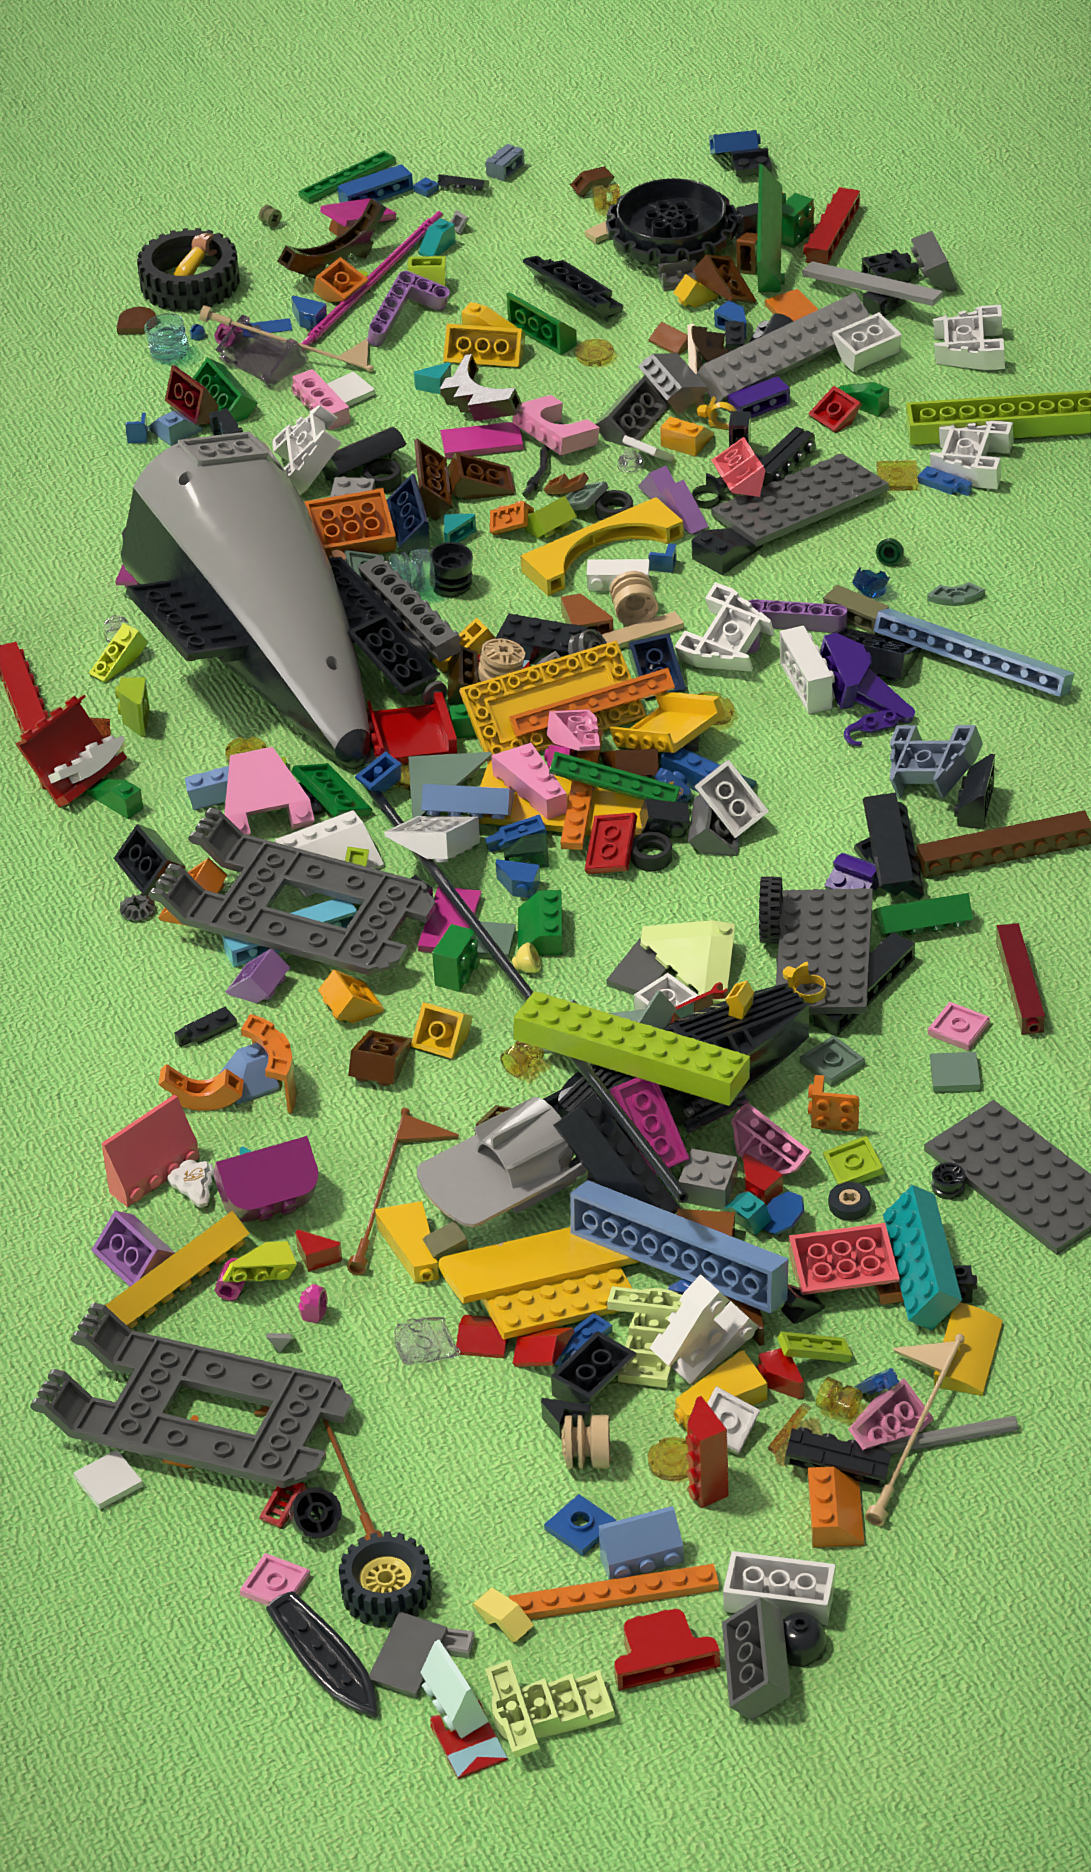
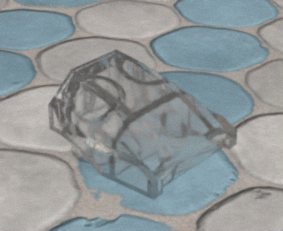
M421 1317L419 1319H408L404 1324H397L394 1331L395 1348L403 1364L413 1365L415 1363L434 1362L459 1356L460 1349L456 1347L445 1324L446 1320L444 1317Z

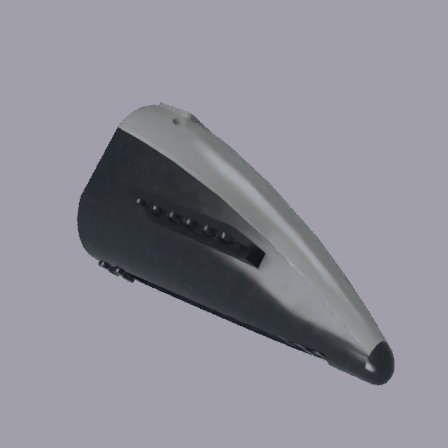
M250 431L178 440L177 444L156 456L142 471L134 484L120 556L126 571L139 584L127 586L126 594L186 661L217 657L246 684L343 765L353 769L363 766L370 754L371 736L359 665L353 644L355 642L347 632L385 613L400 629H402L404 622L342 557H327L308 508L289 475L263 441L256 438Z

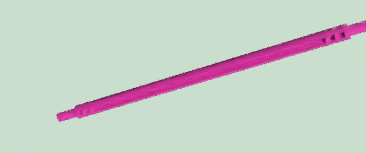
M437 211L431 218L426 219L367 277L368 282L335 307L307 334V338L301 344L309 346L312 342L315 343L425 236L428 227L438 219H441L443 213Z

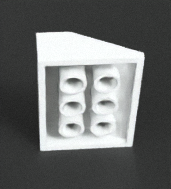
M354 810L275 839L276 843L345 861L347 846L369 849L367 867L377 870L384 867V863L364 823ZM299 888L305 897L315 894V892Z
M417 816L384 832L385 837L427 859H435V862H447L449 858H455L457 854H462L464 850H470L472 846L480 843L478 817Z

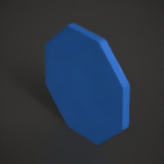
M788 1191L773 1198L767 1205L772 1220L762 1230L779 1235L792 1229L804 1213L803 1197Z

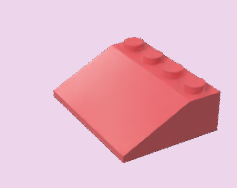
M176 1095L171 1096L101 1143L109 1193L126 1207L139 1201L143 1196L167 1181V1177L171 1174L172 1170L179 1168L184 1161H196L200 1158L197 1140Z
M885 1223L789 1236L790 1261L802 1295L899 1282V1275Z

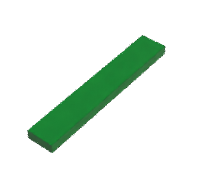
M384 150L299 190V197L311 204L338 191L337 186L374 174L395 164L396 157Z
M556 751L554 752L549 769V774L644 801L645 799L677 802L681 788Z

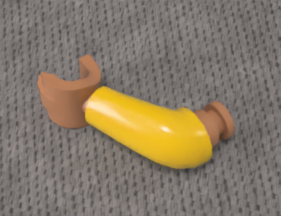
M203 233L194 237L192 250L176 268L174 275H195L205 256L217 254L216 249H209V242L212 240L213 234Z

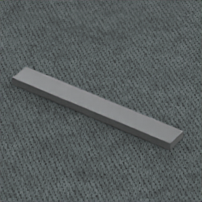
M811 262L802 270L804 277L934 306L943 298V291L817 262Z

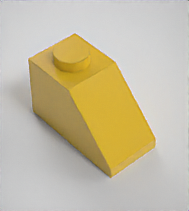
M685 274L673 292L679 297L678 302L686 307L689 304L694 308L713 301L719 296L687 274Z

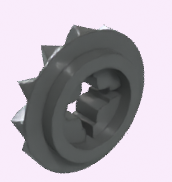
M143 893L139 895L132 894V897H125L124 901L120 902V913L129 920L146 919L155 911L154 900L150 899L148 895L144 896Z

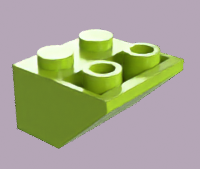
M446 256L408 257L407 271L446 287Z

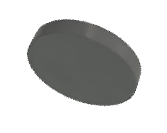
M441 681L429 684L422 693V702L425 705L434 704V693L442 692L445 698L447 694L446 685Z

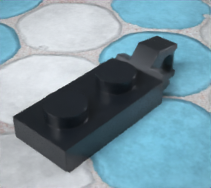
M438 175L439 186L448 188L451 184H455L456 188L465 189L466 185L472 186V190L483 191V187L489 188L490 182L488 180Z
M225 1006L174 1032L175 1042L179 1047L191 1042L200 1044L238 1025L237 1019Z

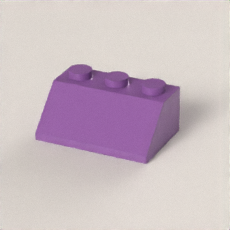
M116 1210L91 1250L129 1286L175 1254L169 1246L134 1214Z

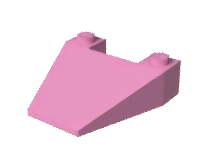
M273 747L230 755L224 815L243 834H251L247 816L287 808L292 830L313 826L314 815L309 797Z

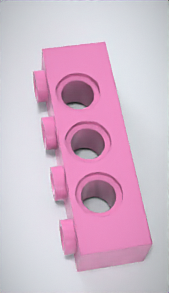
M313 369L292 376V392L300 398L303 405H306L310 411L321 405L337 416L338 419L328 428L329 430L350 423L349 406Z

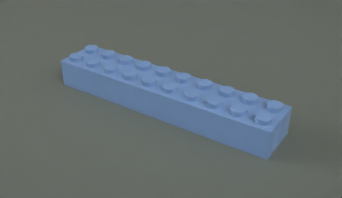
M588 1180L571 1192V1234L690 1282H694L701 1274L723 1295L770 1314L787 1301L788 1258Z

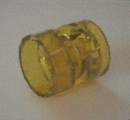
M611 184L607 188L603 185L592 187L595 210H605L607 206L610 208L612 204H617V199L621 196L619 184ZM606 193H610L611 201H607Z
M516 1041L513 1046H510L501 1054L500 1060L502 1066L510 1075L519 1078L543 1059L544 1051L543 1048Z
M827 1377L819 1388L816 1406L828 1412L835 1410L837 1416L851 1420L860 1406L862 1391L851 1385L843 1387L841 1381Z

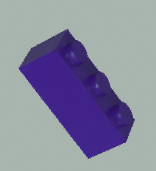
M777 376L727 395L728 403L734 406L737 411L751 412V418L790 404V388Z

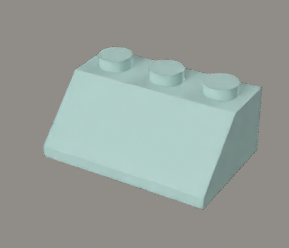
M440 1640L435 1641L421 1670L425 1680L422 1687L429 1698L433 1696L436 1698L432 1702L440 1715L446 1714L443 1720L449 1730H456L459 1736L463 1738L489 1721L472 1689Z

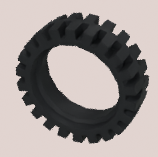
M761 877L759 891L760 943H779L783 902L782 877Z

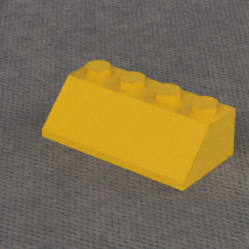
M447 324L443 362L461 363L465 355L472 354L477 365L519 367L524 353L526 333L520 328Z

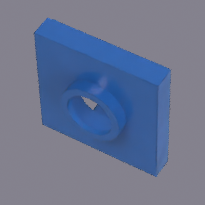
M578 1494L544 1524V1529L583 1556L599 1542V1525L617 1520ZM579 1516H583L584 1520L588 1521L583 1526L573 1524Z

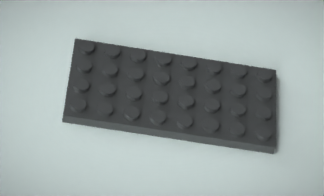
M837 454L809 468H804L797 473L787 475L778 482H770L762 487L760 497L740 495L728 502L720 503L718 506L711 508V514L754 545L760 546L889 491V483L846 455Z
M873 888L783 890L776 986L788 984V981L783 977V970L786 967L797 968L801 964L808 962L809 975H817L823 978L827 991L826 996L816 1003H809V1015L867 1014ZM815 983L801 984L796 988L799 993L804 995L816 994L823 989L821 985Z
M995 1100L987 1103L924 1144V1151L940 1164L951 1162L961 1166L965 1171V1183L1056 1255L1091 1232V1174Z

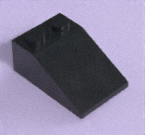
M731 528L705 530L692 539V559L720 575H724L761 549L763 544L756 546Z

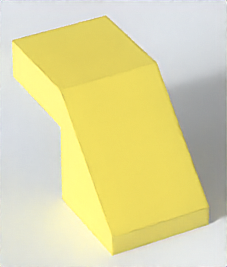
M490 1588L472 1604L488 1625L496 1622L512 1643L516 1642L534 1626L517 1603L494 1588Z

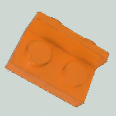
M517 501L515 504L500 506L497 509L490 510V533L497 535L528 526V514L533 513L534 508L525 501Z

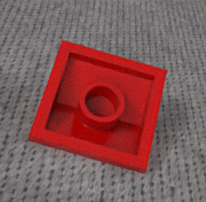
M833 386L808 415L836 433L853 423L862 404L836 386Z
M463 1315L458 1326L455 1353L457 1355L504 1358L508 1339L503 1340L491 1317Z
M550 1328L519 1336L512 1362L514 1367L554 1365L575 1330L573 1328Z

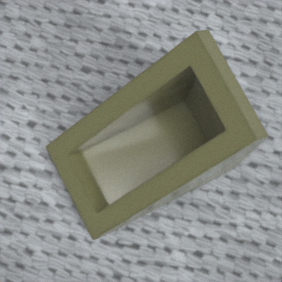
M455 1220L422 1239L433 1258H442L447 1255L469 1251L467 1239Z

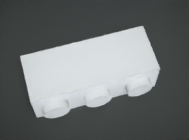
M649 559L588 560L587 591H610L612 581L618 575L628 571L643 572L650 577Z

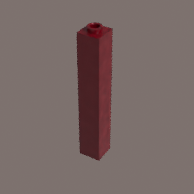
M1019 923L997 925L996 944L1021 1035L1044 1033L1045 1014Z

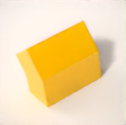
M748 981L735 984L725 1000L730 1007L729 1016L743 1019L752 1006L754 991Z

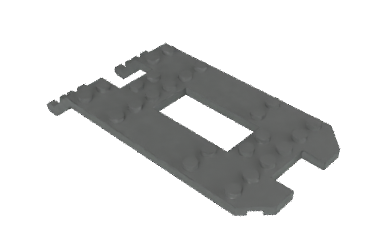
M209 808L206 811V818H202L195 827L196 832L193 831L188 840L192 844L201 846L222 868L241 872L226 895L205 890L181 866L175 864L168 865L165 870L167 874L161 875L155 884L156 888H152L148 894L150 899L160 902L184 925L365 975H372L399 967L408 953V945L391 941L406 917L427 923L436 909V902L430 896L426 884L422 881L243 834L220 810ZM284 885L361 905L347 928L270 908Z
M98 1303L90 1305L88 1308L89 1314L84 1315L78 1325L79 1331L73 1333L71 1341L76 1345L84 1346L109 1370L131 1374L117 1401L113 1402L92 1397L65 1371L52 1369L48 1374L49 1381H44L37 1393L39 1398H34L30 1404L33 1411L46 1415L68 1437L282 1488L318 1476L326 1460V1451L306 1447L321 1419L345 1424L353 1409V1399L349 1393L345 1392L342 1382L337 1377L132 1331L110 1309ZM181 1387L270 1407L255 1435L166 1414Z

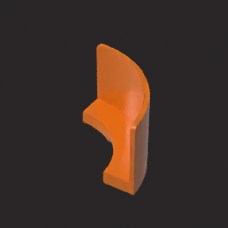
M250 1014L241 1028V1035L252 1039V1044L259 1043L265 1049L269 1057L265 1076L284 1081L287 1111L292 1114L296 1104L297 1093L290 1043L284 1033H280L274 1028L273 1023Z

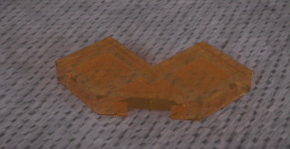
M804 1402L798 1407L768 1446L769 1451L774 1455L790 1436L792 1428L796 1429L809 1412L810 1406Z

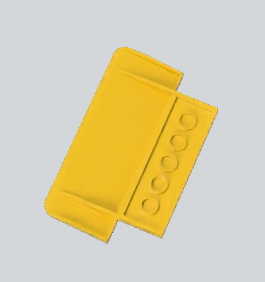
M570 1227L503 1242L501 1246L495 1244L447 1255L440 1258L438 1266L446 1282L463 1304L482 1299L504 1340L583 1321L593 1313L600 1317L620 1312L607 1309L611 1288L613 1286L633 1289L621 1266L640 1261L570 1233Z

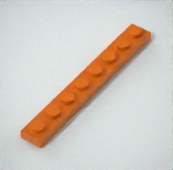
M665 668L509 717V721L515 737L518 738L547 729L549 711L589 709L593 714L674 690L675 685L669 669Z
M598 730L600 749L578 751L577 758L599 764L603 730ZM572 780L561 837V849L583 850L594 786Z
M714 1564L509 1595V1599L517 1603L528 1618L532 1620L719 1590V1583Z

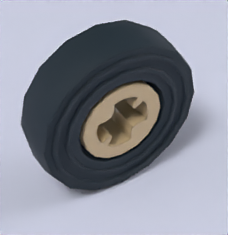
M840 1183L830 1191L828 1197L829 1209L834 1216L843 1220L862 1218L870 1210V1192L859 1183Z

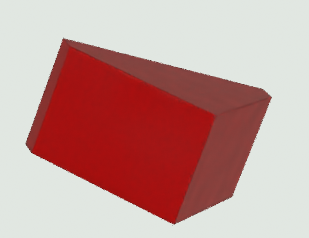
M299 1229L296 1230L297 1249L308 1272L341 1262V1242Z

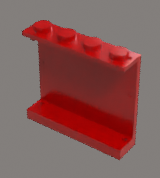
M85 694L78 698L74 695L66 700L65 707L61 708L59 706L50 712L51 717L49 719L43 718L35 724L37 728L33 731L28 729L20 735L22 739L15 743L58 807L70 803L127 759V756L122 751L115 754L99 771L79 782L71 784L69 777H66L51 784L48 775L55 773L54 768L66 764L67 767L72 766L71 761L80 758L79 753L86 751L85 746L94 742H97L98 745L103 744V736L80 704L86 698Z

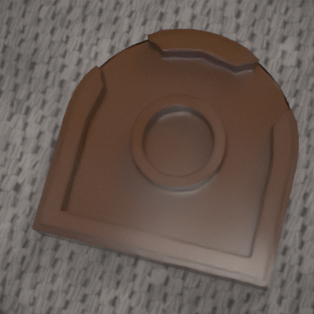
M132 307L124 310L118 318L117 334H154L157 323L155 312L147 307Z

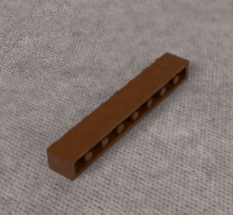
M1083 810L918 844L916 848L918 865L924 878L1088 845L1091 844V821L1086 811Z

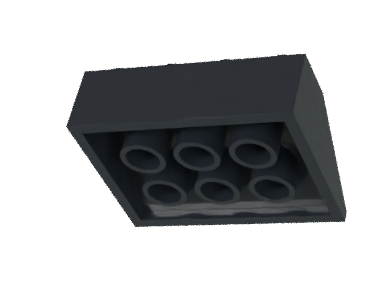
M386 613L347 632L402 695L417 696L423 693L425 688L432 682H435L440 675L436 668Z
M846 627L833 632L862 644L866 652H869L871 655L872 664L869 669L877 676L879 674L885 675L887 679L899 681V679L907 676L922 649L894 638Z

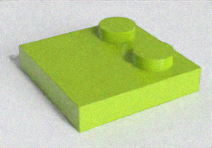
M867 1135L823 1152L824 1159L837 1185L844 1182L861 1183L885 1174L883 1166Z

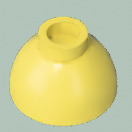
M529 942L523 944L517 951L516 957L512 958L513 965L517 970L521 969L527 973H536L541 969L538 952L533 944Z

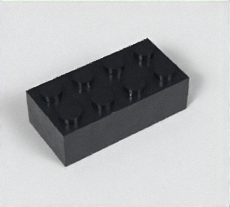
M508 613L495 639L502 638L518 643L525 651L524 660H529V664L536 665L541 659L555 651L560 657L569 655L568 643L570 638L588 629L585 626Z

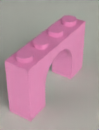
M552 395L523 402L517 414L512 416V423L559 455L598 445L599 427L588 419L565 425L553 423L561 420L563 402Z

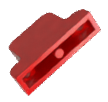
M679 1609L662 1610L649 1615L636 1616L627 1620L623 1626L624 1645L627 1655L618 1657L614 1662L615 1683L618 1691L717 1668L720 1667V1649L717 1641L712 1637H693L686 1616Z

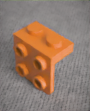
M815 1075L814 1084H809L808 1098H812V1101L808 1103V1115H811V1128L858 1131L860 1098L857 1095L824 1092V1076Z

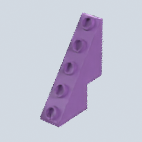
M667 466L650 472L638 485L639 489L649 498L657 497L683 520V528L690 534H700L703 529L709 527L685 481L681 480L675 483Z

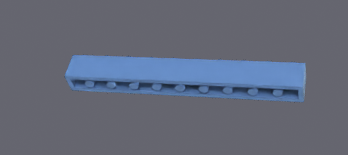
M890 608L878 611L874 632L1059 697L1070 693L1075 674L1073 672Z

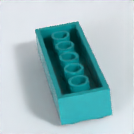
M911 1185L885 1211L883 1218L899 1275V1284L908 1321L933 1330L962 1301L935 1194Z

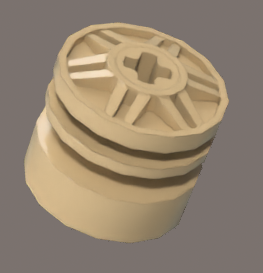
M628 571L618 575L612 581L610 596L614 604L616 617L621 623L631 626L655 617L658 611V602L652 582L646 574L639 571Z
M501 638L486 641L481 650L478 683L521 670L525 658L524 649L518 643Z
M578 1415V1427H573L572 1416H565V1423L562 1429V1455L564 1456L567 1469H573L574 1457L579 1459V1469L584 1468L585 1457H591L593 1468H610L609 1415H592L590 1427H585L582 1415Z

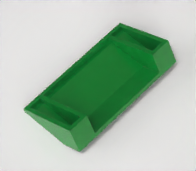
M759 164L758 292H781V285H785V273H781L782 204H786V193H782V184L763 164Z

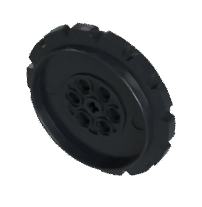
M681 178L658 179L632 188L617 199V204L610 206L606 214V233L609 240H613V245L618 250L645 264L658 266V264L679 262L680 260H687L688 262L696 260V263H698L706 255H714L725 248L727 241H731L737 232V221L734 220L736 209L734 205H730V200L725 195L704 183Z

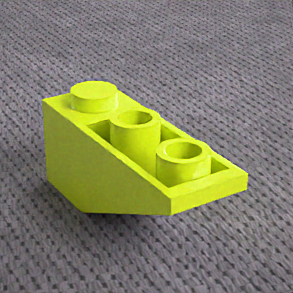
M123 623L89 674L106 683L134 662L144 650L148 641L138 630Z
M288 1241L265 1242L230 1263L222 1279L224 1282L284 1280L290 1277L297 1263Z

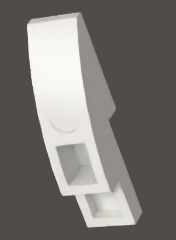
M111 735L102 739L103 744L98 745L97 742L85 746L86 751L79 753L80 758L71 761L72 766L67 767L66 764L54 768L55 773L48 775L51 784L66 777H69L71 784H74L99 771L120 749L124 741L123 735L118 738Z

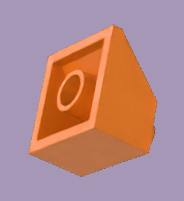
M340 257L316 276L313 291L326 302L344 301L368 282V278Z

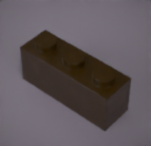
M461 645L462 651L453 655L448 661V701L454 705H464L459 692L460 688L478 683V652Z

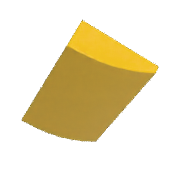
M959 1303L952 1310L943 1342L955 1341L957 1334L964 1335L965 1341L960 1344L940 1388L983 1396L1003 1324L1001 1318L988 1311L964 1303ZM936 1370L934 1372V1387L941 1372Z

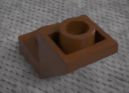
M603 166L582 171L570 186L583 198L594 184L603 191L615 176Z

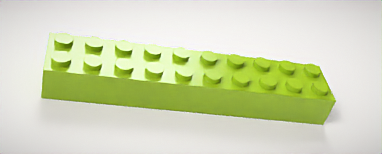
M1091 390L906 402V426L910 445L940 444V427L954 425L955 428L968 427L970 423H975V426L986 425L988 421L1013 422V438L1015 439L1091 433Z
M534 991L513 1017L514 1040L730 1106L749 1079L750 1056L541 992Z

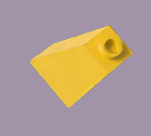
M419 1201L375 1209L378 1231L413 1281L420 1283L439 1279L437 1258H433L422 1240L426 1235L430 1234L423 1202Z
M744 1350L735 1354L675 1399L676 1410L673 1411L675 1420L678 1424H682L686 1431L696 1398L702 1396L708 1403L716 1387L752 1406L767 1400V1382Z

